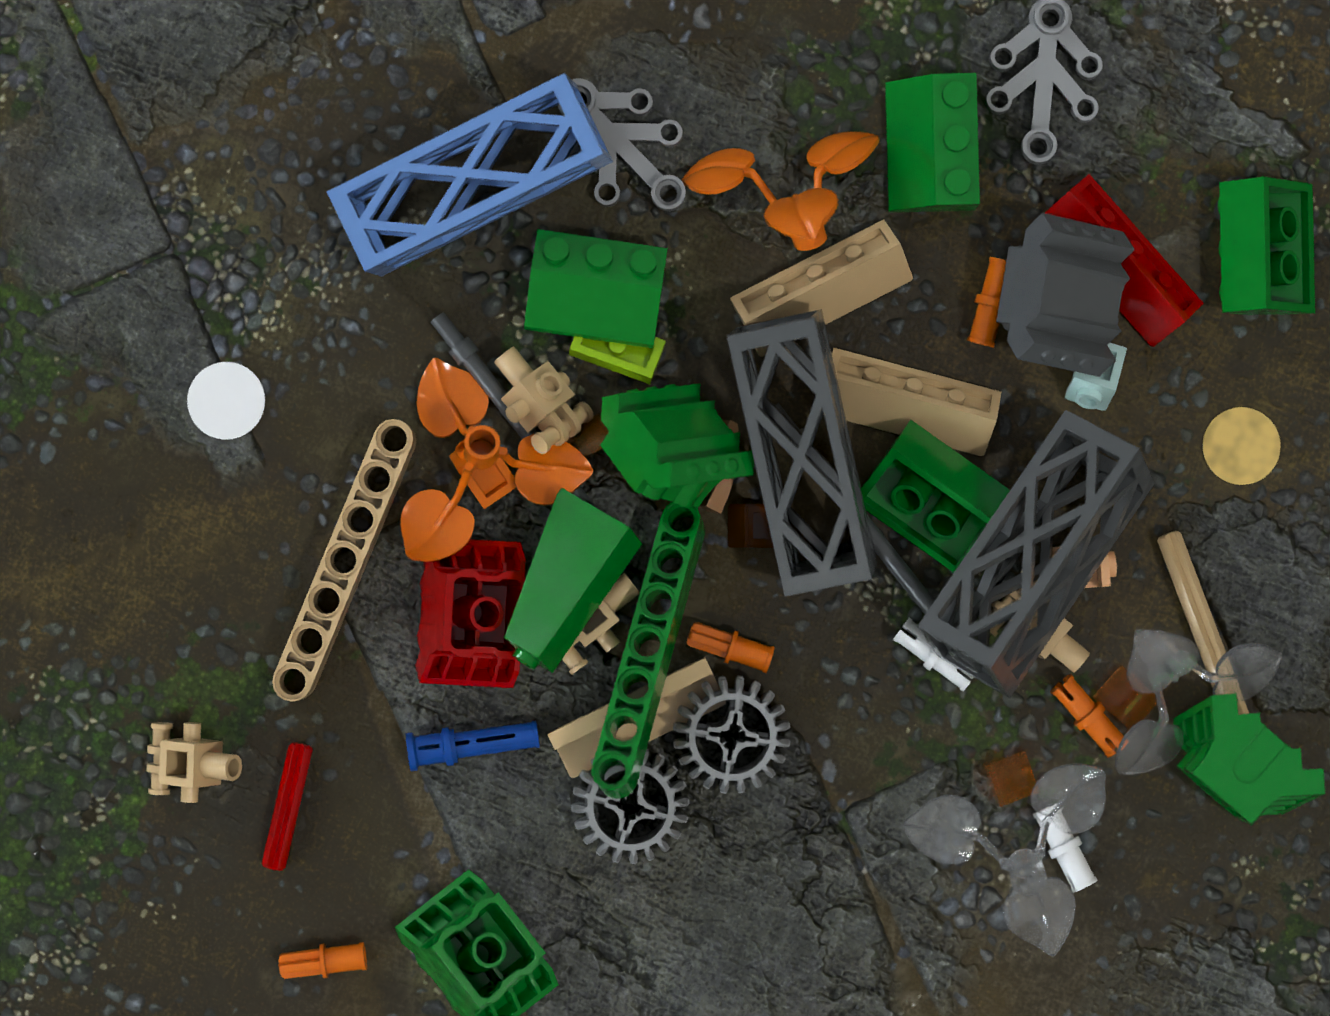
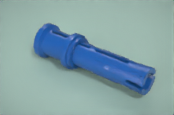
M536 720L527 723L454 733V729H449V727L442 728L441 733L414 736L412 732L405 733L411 772L417 771L419 766L438 763L454 766V763H458V758L534 747L540 748Z

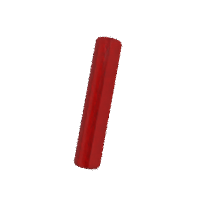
M292 742L288 746L262 859V866L267 869L282 871L287 864L313 751L312 747L307 744Z

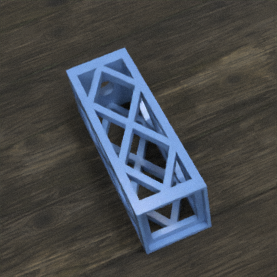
M563 73L327 191V194L364 271L382 277L612 163L613 160L576 83ZM560 104L565 116L541 113ZM516 130L554 133L529 174L491 170ZM500 134L480 167L475 169L494 137ZM569 134L568 137H567V139L565 140V142H564L563 145L561 146L560 150L558 151V153H557L556 156L554 157L553 161H552L551 164L549 165V167H548L547 169H545V168L547 167V165L549 164V162L551 161V159H552V157L554 156V154L556 153V151L558 150L559 146L561 145V143H562L563 140L565 139L566 135ZM578 142L582 152L567 159ZM475 146L462 168L438 165ZM415 180L452 183L426 225L389 222ZM399 184L379 218L373 220L392 187ZM468 184L447 219L442 221L463 186ZM480 186L507 188L467 208ZM372 198L369 204L366 205L365 201ZM381 235L407 238L387 248Z

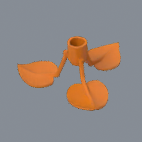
M840 132L822 138L809 149L806 155L808 164L817 167L814 170V188L805 190L800 194L795 193L792 197H784L777 200L757 171L750 168L755 162L754 154L739 148L723 149L705 156L688 170L682 182L691 191L696 193L719 194L739 185L744 177L752 179L770 203L764 212L766 223L778 232L791 237L795 249L800 251L813 250L824 244L827 240L824 225L834 214L838 206L836 193L822 188L823 175L826 172L835 175L843 174L854 169L869 157L879 144L880 139L879 135L866 132Z
M433 358L426 367L418 387L417 413L419 420L429 433L439 438L449 437L459 429L460 433L465 436L464 458L467 463L451 500L440 490L427 489L417 492L406 502L402 510L400 523L405 555L411 560L433 562L448 558L467 545L474 531L475 519L468 509L458 506V503L475 468L487 469L494 465L498 458H502L510 467L518 468L515 474V485L523 497L535 504L551 505L554 503L556 495L561 488L573 493L592 476L593 468L577 448L568 442L561 446H551L550 450L545 454L537 452L531 443V437L534 434L520 441L517 452L519 460L514 459L508 453L506 447H500L499 435L493 428L486 425L475 426L484 419L489 405V398L469 372L451 366L439 358Z

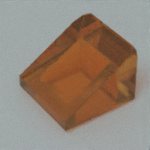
M601 412L594 415L590 422L583 423L581 431L573 436L581 454L587 458L603 450L600 444L609 432L601 422Z
M1122 665L1092 697L1096 702L1100 701L1106 708L1105 710L1130 732L1142 722L1159 702L1156 694Z
M1025 750L984 764L998 806L1002 807L1039 792Z

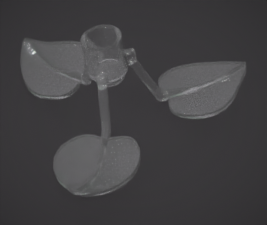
M1135 630L1133 651L1127 668V679L1134 690L1143 693H1155L1159 719L1158 722L1149 719L1139 721L1127 731L1119 744L1115 758L1117 772L1120 775H1136L1154 771L1171 762L1181 750L1183 745L1181 729L1177 725H1167L1169 716L1162 690L1171 682H1177L1180 676L1193 670L1207 682L1215 683L1212 691L1213 695L1237 693V702L1255 696L1270 683L1281 664L1282 653L1260 643L1241 644L1226 652L1216 665V673H1210L1197 664L1199 650L1191 640L1164 631Z
M1076 763L1053 768L1042 775L1035 783L1030 797L1033 809L1045 816L1041 822L1037 846L1034 850H1017L1010 858H1005L984 835L976 833L981 823L980 814L969 800L961 796L943 795L930 800L905 819L903 828L908 839L918 850L931 859L946 864L966 862L973 855L974 841L979 842L999 862L1001 869L1008 870L1013 887L1003 905V916L1008 928L1022 940L1037 946L1053 957L1061 949L1070 933L1076 904L1073 892L1066 882L1058 877H1046L1042 858L1045 856L1044 848L1048 829L1052 822L1058 830L1067 834L1082 833L1091 829L1101 818L1106 803V774L1099 767Z

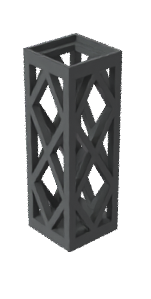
M822 309L735 328L727 335V340L784 595L790 596L872 579L878 563ZM808 338L812 359L794 340ZM768 346L758 376L753 349ZM780 358L816 394L803 434L767 397ZM823 414L826 420L836 469L813 446ZM778 425L793 439V441L778 427ZM772 437L794 459L784 488ZM819 468L834 482V484L819 470ZM804 470L841 508L828 545L791 507ZM792 524L824 557H820L812 549V547L792 528ZM848 524L854 551L837 554ZM797 549L807 559L806 561L800 562Z
M1067 410L1063 412L918 624V628L938 657L1004 696L1011 698L1154 486V480L1140 448ZM1099 451L1118 460V462L1100 454ZM1082 464L1087 466L1086 480L1064 491ZM1048 477L1041 496L1037 500L1038 481ZM1086 495L1085 504L1054 519L1055 510ZM1101 516L1100 533L1092 537ZM1074 525L1058 551L1052 557L1053 535ZM1041 541L1040 564L1034 566L1035 544ZM1023 551L1022 573L1001 583ZM985 570L977 591L973 594L974 575ZM1021 588V599L991 613V603ZM1038 610L1037 627L1028 631L1035 612ZM1011 619L992 648H990V629Z

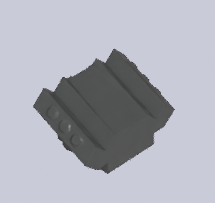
M1041 213L1025 229L1023 245L1017 247L1009 246L996 322L1001 323L1008 331L1007 342L1018 360L1098 377L1116 361L1107 345L1122 332L1118 326V315L1124 285L1130 280L1121 263L1135 250L1123 231Z

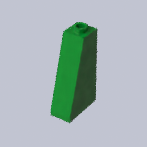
M563 488L556 495L504 636L516 649L512 656L531 670H535L537 665L551 673L554 672L642 545L629 526Z

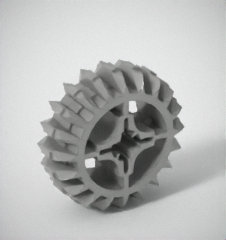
M719 676L718 684L720 690L713 692L709 682L705 681L701 685L707 696L700 699L693 691L687 695L689 700L696 705L693 710L686 706H679L678 713L688 718V722H674L673 730L679 733H686V737L675 739L673 745L675 749H689L678 760L681 765H687L695 761L696 764L688 773L692 779L697 778L703 771L707 773L703 780V787L709 789L713 785L715 778L720 779L719 790L721 793L726 794L728 792L729 781H735L738 793H744L745 784L743 779L750 777L755 788H759L762 786L761 780L757 775L759 771L763 770L770 778L776 775L774 769L768 764L770 759L781 764L785 762V756L775 751L776 746H790L791 741L789 738L778 736V732L790 729V723L788 720L775 721L776 717L785 712V708L782 704L768 708L767 705L775 697L771 690L766 691L760 698L757 697L761 686L760 682L754 680L750 684L748 691L743 690V676H736L734 688H728L726 677ZM730 700L726 715L721 721L715 723L706 722V724L698 723L702 715L711 706L721 701ZM743 701L753 705L763 714L767 725V733L759 732L757 729L746 727L743 724ZM735 714L738 732L743 731L745 736L734 739L733 745L730 747V754L728 755L729 749L727 744H725L727 741L725 737L720 738L718 733L729 730ZM695 736L705 737L706 740L714 741L721 746L720 767L711 764L701 755L696 746ZM750 746H764L762 752L754 761L743 767L733 769L741 749Z
M648 748L646 749L638 783L635 787L637 802L643 805V807L638 812L634 809L635 814L628 815L625 825L626 818L623 805L617 803L620 799L605 795L599 789L590 772L582 770L579 774L580 778L589 784L587 788L582 786L573 787L574 795L585 798L584 802L571 804L572 812L586 814V816L574 822L576 829H584L590 826L591 830L583 837L584 843L588 845L599 838L601 841L597 845L596 854L599 856L604 855L609 846L614 848L612 861L616 863L621 860L623 850L629 851L628 857L631 864L637 863V850L644 849L645 856L649 861L653 860L655 857L651 846L655 843L658 844L662 851L667 852L670 847L663 838L664 835L667 833L675 839H679L681 836V832L672 826L673 821L686 823L688 820L686 814L676 811V807L689 805L688 797L675 796L676 792L686 787L685 781L681 779L670 783L669 779L677 773V767L672 764L661 771L659 768L665 759L661 753H658L651 763L647 762ZM611 767L607 770L604 781L611 775L624 771L625 767ZM645 773L653 776L664 788L666 807L656 804V802L645 798L642 794ZM594 802L603 804L604 807L610 808L618 814L615 835L606 831L598 822L594 814ZM644 818L661 819L657 827L648 834L628 839L629 833H631L634 824L638 820Z

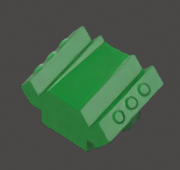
M701 383L682 386L670 384L665 385L663 388L654 386L648 387L643 391L631 389L627 390L626 393L602 397L601 422L609 432L600 446L635 493L642 494L653 500L664 499L672 501L686 508H691L692 506L699 508L708 493L720 481L753 475V452H739L740 432L734 433L717 414L718 412L714 409L715 400L700 402Z
M1237 693L1211 695L1173 718L1175 743L1186 752V755L1176 765L1177 768L1241 822L1245 821L1252 826L1260 816L1285 814L1325 794L1324 768L1302 770L1301 748L1292 749L1261 722L1260 713L1238 714Z
M469 869L394 927L401 943L414 953L419 967L428 976L430 975L446 996L445 998L450 1003L451 1008L461 1016H520L559 985L553 969L543 958V955L546 954L543 948L500 893L494 894L486 883Z

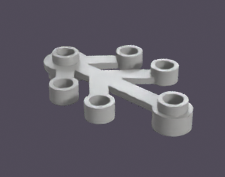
M1064 0L1036 1L1029 12V25L1006 44L995 46L989 55L991 67L996 71L1005 72L1012 68L1019 53L1039 39L1038 57L1002 87L992 88L985 98V106L992 114L1000 115L1010 108L1013 99L1035 82L1031 131L1022 139L1021 153L1029 163L1036 165L1048 162L1057 150L1056 137L1049 131L1053 84L1071 105V114L1076 121L1080 123L1090 122L1099 110L1097 100L1090 95H1086L1056 59L1058 41L1076 61L1075 72L1081 79L1092 80L1099 75L1103 68L1101 57L1094 52H1090L1070 28L1072 12ZM1046 12L1054 13L1057 17V24L1054 26L1045 25L1042 15ZM1006 51L1010 55V63L1006 65L999 64L995 59L996 52ZM1084 59L1093 60L1096 64V71L1086 73L1081 67V62ZM1000 93L1004 95L1006 105L1002 108L995 107L991 102L993 94ZM1088 102L1092 107V114L1082 116L1077 110L1078 103ZM1034 140L1043 142L1045 145L1044 154L1035 155L1032 153L1030 143Z
M580 78L572 79L580 93L587 98L586 106L613 160L612 163L599 169V183H597L594 189L596 201L601 206L611 207L620 199V188L616 183V160L618 154L651 188V198L657 208L663 211H674L681 207L686 197L684 183L674 175L663 176L630 142L652 141L659 142L665 147H675L682 140L683 131L681 125L671 119L664 120L660 124L612 123L601 110L628 109L635 116H645L651 111L653 106L651 94L642 88L634 89L631 92H598L590 81ZM637 95L645 96L648 100V105L641 110L635 109L631 104L632 99ZM560 104L557 105L560 113L565 116ZM667 126H672L677 129L678 136L672 141H667L661 135L662 130ZM578 142L567 159L582 152ZM604 186H611L615 189L616 194L613 199L606 201L600 198V189ZM665 187L674 188L677 192L675 200L671 202L663 201L660 197L661 190Z

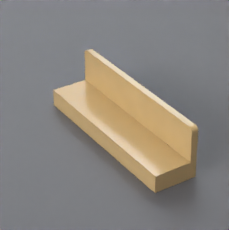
M883 219L730 297V300L744 326L820 309L823 311L826 325L912 281L913 276L901 243ZM768 346L755 348L760 357L766 355Z
M833 348L832 357L846 421L899 435L908 422L912 420L952 449L978 456L985 455L997 422L1001 391Z
M705 657L666 676L649 742L672 731L674 722H688V718L678 713V708L682 705L691 710L694 709L696 705L687 696L691 691L695 692L700 699L707 696L701 685L703 682L708 681L713 692L720 690ZM649 684L629 693L628 697L632 699L643 697L648 690ZM726 700L714 704L703 715L724 706ZM609 703L547 734L554 750L557 749L571 778L579 776L582 770H592L591 759L596 754ZM632 723L622 725L616 733V739L619 741L632 739L637 732V725Z

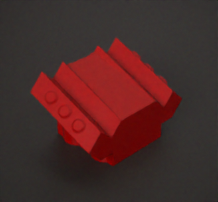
M470 539L462 550L448 558L433 562H423L425 569L419 583L422 596L421 617L417 633L420 653L415 664L419 683L513 688L520 672V662L512 656L516 649L504 636L526 579V559L521 542Z

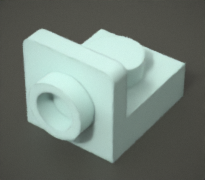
M1113 343L1107 345L1116 361L1099 377L1074 371L1072 380L1065 393V399L1076 402L1079 406L1086 409L1105 411L1116 392L1127 348Z

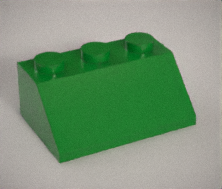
M977 73L929 74L886 82L888 213L975 211L980 204Z
M1270 177L1219 182L1220 242L1218 251L1221 258L1219 295L1222 301V313L1242 315L1315 314L1313 184Z
M538 229L530 271L524 330L653 348L668 248Z
M912 420L908 422L861 487L867 512L953 573L1010 491V489Z

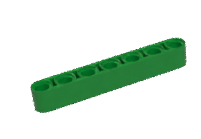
M671 502L664 508L660 518L592 764L594 781L604 794L611 798L621 799L627 797L634 791L638 783L705 536V525L697 507L686 508ZM689 517L694 519L692 527L687 531L677 532L673 530L675 522L680 518ZM679 558L683 560L681 568L676 572L665 573L662 571V566L668 559ZM668 599L671 601V606L666 613L661 615L650 613L653 603L657 600ZM656 640L660 642V647L654 655L649 657L639 655V649L646 641ZM646 682L649 684L648 690L643 697L638 699L628 697V690L634 683ZM627 723L637 725V732L632 739L628 741L616 739V733L622 725ZM613 766L625 767V775L620 782L608 784L604 781L608 769Z

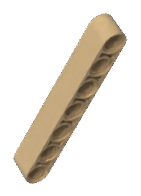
M390 419L384 421L377 427L274 672L272 680L273 689L283 700L293 702L305 699L312 694L319 681L416 447L417 439L414 430L401 420ZM392 428H402L407 437L405 446L396 452L389 451L384 443L386 433ZM375 468H384L390 476L389 485L381 492H374L368 486V475ZM364 507L371 512L373 523L370 529L359 533L351 525V516L354 511ZM342 548L351 549L356 556L354 568L347 573L339 571L334 563L336 553ZM325 588L333 589L339 596V605L332 613H325L318 606V595ZM309 628L317 630L322 636V646L314 654L308 653L301 645V636ZM291 669H297L305 676V687L298 694L287 690L284 684L285 675Z

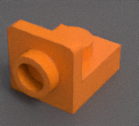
M465 439L449 455L461 476L467 463L464 458ZM498 458L495 464L487 469L475 468L467 483L483 509H486L516 488L515 476L502 458Z

